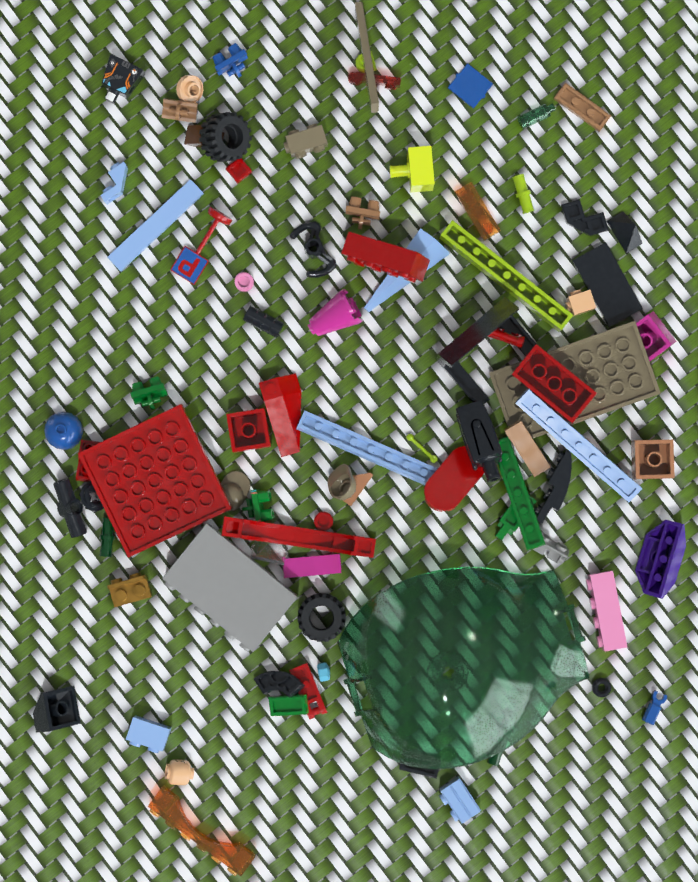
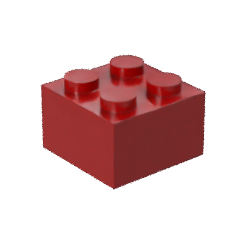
M265 408L226 414L233 453L271 447Z

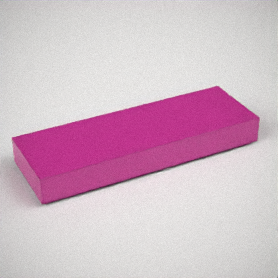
M340 554L282 559L284 578L341 573Z

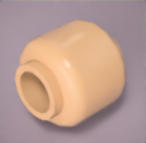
M174 759L169 764H166L165 779H168L169 784L187 785L189 780L193 779L194 768H191L189 761Z

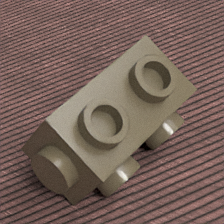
M317 124L309 125L306 127V130L300 132L298 129L290 131L285 136L286 142L283 143L286 154L290 153L291 158L296 157V159L303 158L312 151L314 153L322 152L325 150V147H328L323 127Z

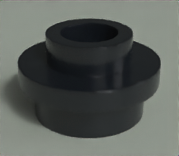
M598 678L592 684V691L598 697H606L611 692V684L605 678ZM600 684L605 686L603 691L598 690Z

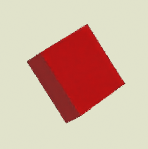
M242 158L236 159L225 168L237 184L252 173V170Z

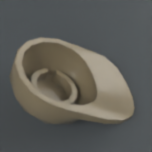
M347 464L338 466L328 478V488L333 498L346 500L351 498L356 492L357 484Z
M235 471L227 474L221 482L222 488L232 506V509L229 511L239 509L250 490L248 477L242 472Z

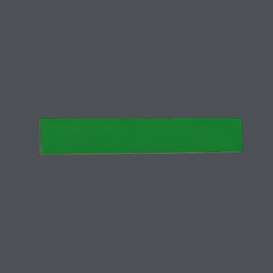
M508 436L498 439L503 454L502 462L497 461L526 549L529 551L544 546L546 544L511 441Z

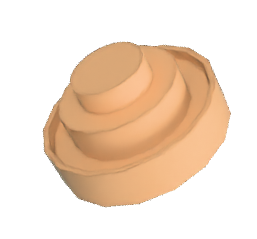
M183 76L176 87L179 99L195 103L199 101L203 94L202 81L197 76Z

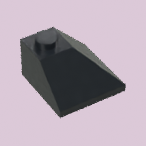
M74 686L40 694L33 712L36 733L50 732L81 724Z

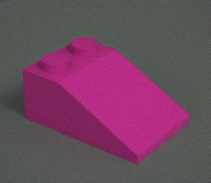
M654 311L636 323L649 361H652L677 342Z

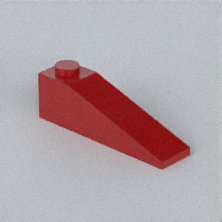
M296 373L260 382L259 386L281 458L300 452V431L297 430V426L301 419L302 392Z

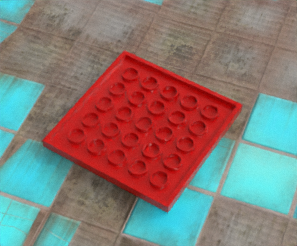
M182 404L78 453L128 558L232 509Z

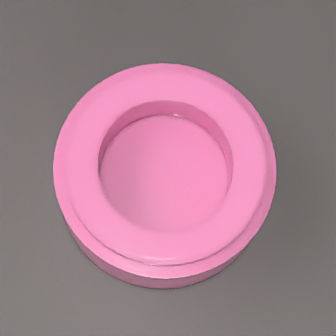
M242 272L236 276L235 286L239 291L248 292L253 288L254 280L249 273Z

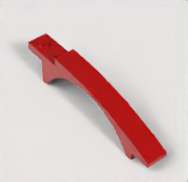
M224 516L221 536L370 558L374 557L376 539L226 516Z

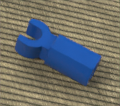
M656 690L652 692V702H649L642 718L643 721L651 725L655 724L661 710V704L667 700V695L665 694L658 700L656 698L658 691Z

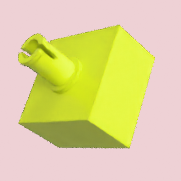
M431 146L408 147L407 165L390 166V178L407 176L409 178L410 193L433 191L435 182Z

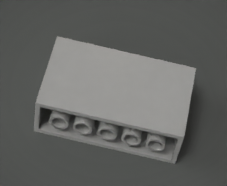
M206 524L162 578L165 580L164 585L172 591L176 589L181 593L179 597L186 603L192 602L195 605L194 609L198 613L208 615L210 617L209 621L214 626L224 628L226 630L224 633L232 640L234 638L241 642L239 646L247 652L250 650L254 652L298 597L296 593L228 538L221 536V533L210 524Z

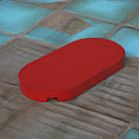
M465 446L453 450L424 486L425 501L435 511L442 512L455 509L484 474L482 467L473 470Z

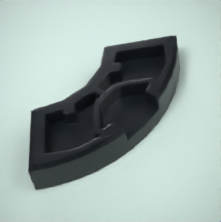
M268 671L254 678V681L265 695L272 691H281L291 698L305 687L299 678L283 671Z

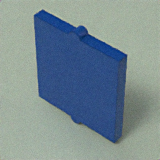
M467 63L462 71L456 74V78L449 85L448 89L474 109L479 101L485 98V94L492 87L493 83Z

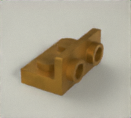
M139 572L129 575V580L123 581L122 578L111 580V585H108L107 588L110 590L114 608L152 597L147 576H141Z

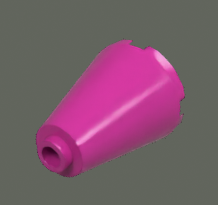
M345 288L340 290L309 319L310 324H308V328L313 335L321 336L363 322V319L359 318L362 316L353 298L348 299L346 296L348 291Z

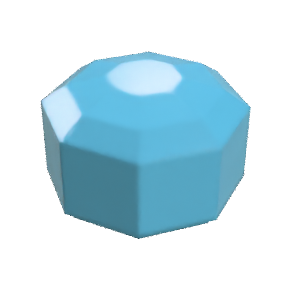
M326 662L319 663L317 665L319 679L321 682L328 681L330 679L329 666Z

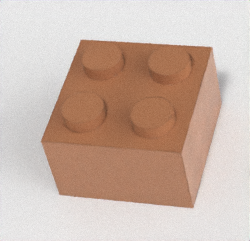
M673 439L631 441L633 480L675 478Z

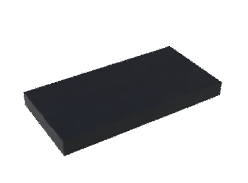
M606 242L572 261L587 290H591L594 302L608 327L643 309Z

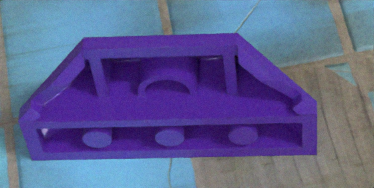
M665 519L660 525L646 534L635 569L644 594L663 599L675 584L686 549L684 524Z

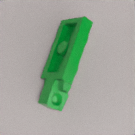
M529 495L532 506H534L537 500ZM510 504L497 524L500 529L495 537L499 540H503L507 533L512 535L519 527L512 504Z

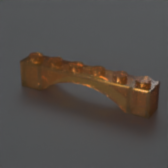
M164 785L148 805L149 811L154 816L164 818L166 825L172 829L176 827L181 831L182 837L188 841L192 839L197 843L196 847L202 852H209L215 862L225 864L228 867L227 870L235 876L237 874L242 876L256 856L254 852L242 843L221 842L201 833L186 817L179 796Z

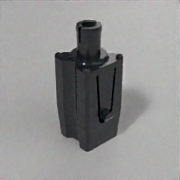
M479 400L456 408L459 429L473 470L482 467L489 483L499 480L501 475L496 462H502L503 452L483 401Z

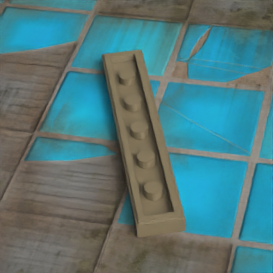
M355 2V16L371 113H376L379 111V101L363 3Z

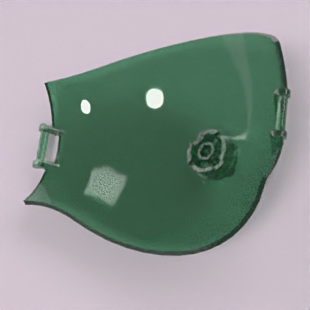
M485 567L447 568L401 581L368 601L349 621L339 639L338 646L348 674V678L343 681L345 685L347 684L355 708V717H362L371 746L387 758L418 768L448 769L477 763L508 749L524 738L540 723L563 693L577 683L590 678L581 642L586 641V638L582 635L574 611L575 605L574 603L567 604L555 571L549 570L541 573L520 574ZM565 612H567V615H568V618H569V621H570V624H571V627H572V630H573V633H574V636H575L574 639L571 638V635H570V632H569V629H568V626H567V623H566V620H565V617H564V614H563V613H565ZM445 667L453 668L451 676L443 675ZM364 681L372 705L371 708H362L355 686L356 682Z

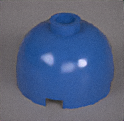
M68 412L55 413L47 420L44 428L45 437L49 444L61 450L72 449L78 445L84 431L79 418Z

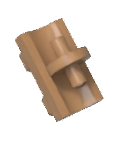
M164 98L161 118L196 123L198 103Z
M351 197L349 206H346L345 214L360 217H352V223H358V229L362 230L363 225L370 226L371 220L364 218L379 220V201L369 200L368 208L364 209L360 208L361 198Z

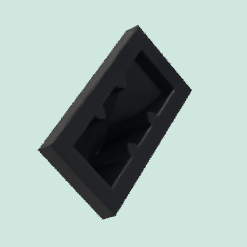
M623 211L606 221L625 253L643 244L636 224Z

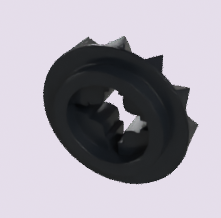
M90 481L81 487L79 494L81 498L80 503L85 506V509L92 512L100 511L104 507L97 493L95 495L97 500L91 501L92 496L90 494L96 491Z

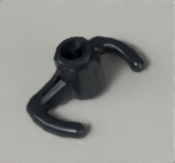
M316 221L303 223L291 232L290 238L295 239L303 231L311 230L310 238L304 244L305 254L309 258L319 259L326 264V267L322 270L307 271L306 276L309 278L323 277L336 268V260L327 255L319 238L320 224ZM313 246L317 247V251H316V252H313V250L310 251L311 247H313Z

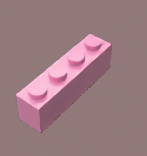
M613 571L588 574L586 586L588 591L591 590L592 598H589L591 610H595L596 617H593L595 629L598 628L599 636L596 637L598 647H601L603 651L627 648Z

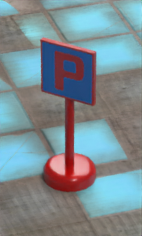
M211 206L208 209V214L215 220L196 252L184 246L170 269L193 285L196 284L209 260L199 254L217 224L221 222L225 225H230L233 221L230 217Z

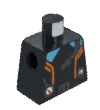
M111 54L102 79V85L108 89L104 99L115 104L119 95L129 98L144 78V70Z

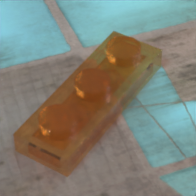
M472 182L455 191V195L483 241L501 231Z

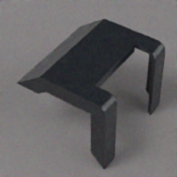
M506 297L441 350L435 358L472 403L482 400L485 404L490 399L458 363L460 359L499 326L508 334L514 332L525 337L523 347H518L525 357L536 345V342L512 316L518 312L519 307Z

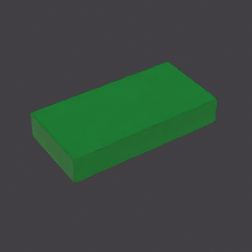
M295 694L291 698L287 695L268 697L271 716L305 715L309 713L307 694Z

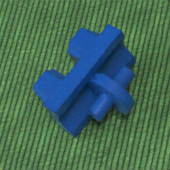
M235 43L228 48L231 54L230 58L225 60L222 53L213 56L215 70L219 76L225 72L229 77L234 74L238 78L242 76L240 70L245 68L243 61L248 59L246 51L242 50Z

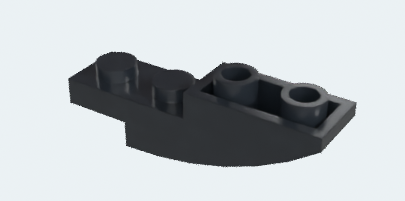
M568 449L565 452L561 451L555 460L558 464L555 469L551 468L546 476L548 479L546 483L552 486V489H547L543 496L545 499L543 505H538L535 510L538 523L540 524L544 522L551 508L559 511L567 494L572 471L571 452Z

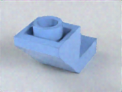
M124 162L114 164L108 172L116 185L105 188L103 194L100 195L107 205L123 195L128 171Z

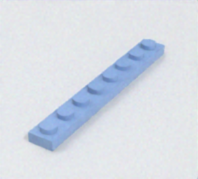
M529 388L516 400L515 403L625 500L630 502L642 490L639 484Z
M305 410L297 426L299 431L423 485L426 484L438 469Z

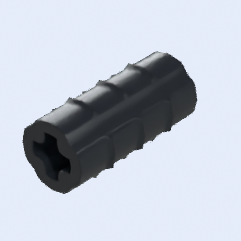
M251 305L243 318L245 322L275 338L278 337L284 326L283 322Z

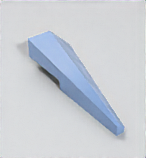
M421 228L406 248L416 251L430 260L427 270L450 253L435 238ZM387 275L364 309L368 312L372 311V309L411 282L404 280L400 276L396 278Z

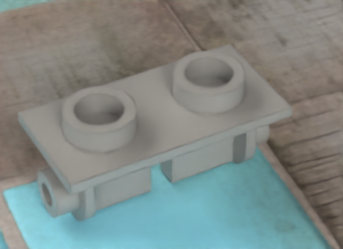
M542 532L546 545L532 550L541 555L548 550L549 553L546 556L548 559L557 564H563L568 557L569 549L563 543L551 540L547 534Z

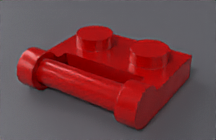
M499 327L487 336L522 348L525 342V337L514 332L508 334Z

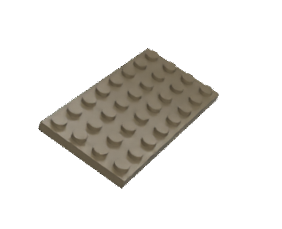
M635 321L547 352L597 393L573 423L552 408L570 425L661 394ZM522 361L489 372L507 426L521 419L532 438L549 433L515 403L528 389V387L512 375Z

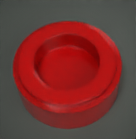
M320 512L315 516L314 524L317 529L326 531L332 527L333 518L327 512Z

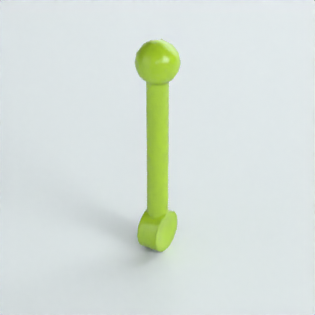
M411 433L406 435V439L412 441L423 451L432 463L437 462V456L431 455L414 439Z

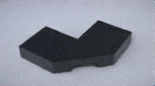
M580 199L561 204L565 222L569 226L588 236L609 230L604 212L585 217Z

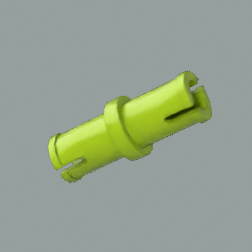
M524 174L512 177L517 191L516 198H519L522 213L526 214L535 211L530 198L531 191L527 188Z

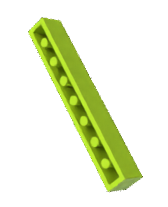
M453 220L440 235L439 239L556 331L560 332L573 317L572 313Z

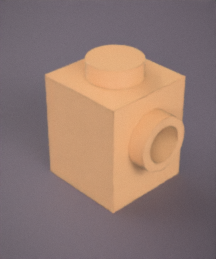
M581 289L573 291L566 299L567 302H565L566 310L572 313L573 316L592 311L596 308L591 290L581 292Z

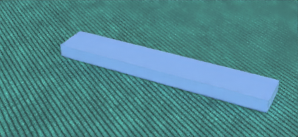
M190 179L107 258L120 271L125 269L204 193Z

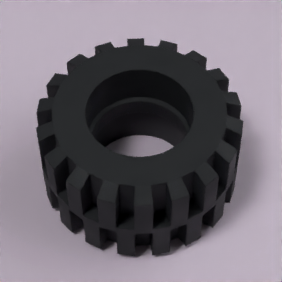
M225 112L213 114L205 119L206 122H203L201 125L203 129L199 131V134H201L199 142H202L201 148L206 151L205 155L207 157L211 156L210 159L213 161L225 162L241 159L242 155L247 154V148L251 146L249 141L252 140V136L249 135L251 129L247 127L248 122L243 121L244 117L241 115L237 116V113ZM224 128L226 129L229 135V142L227 146L224 144L222 140V131Z
M318 593L304 600L299 608L297 619L299 628L305 636L317 642H327L336 638L342 632L345 626L346 613L343 604L338 598L328 593ZM326 606L332 611L333 622L329 627L319 629L312 624L310 615L314 608Z

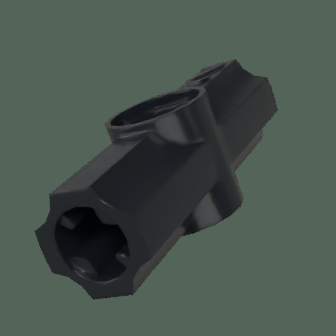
M65 478L54 482L53 485L59 500L57 510L59 515L65 518L71 538L86 534L87 530L81 515L83 504L75 497L70 479Z

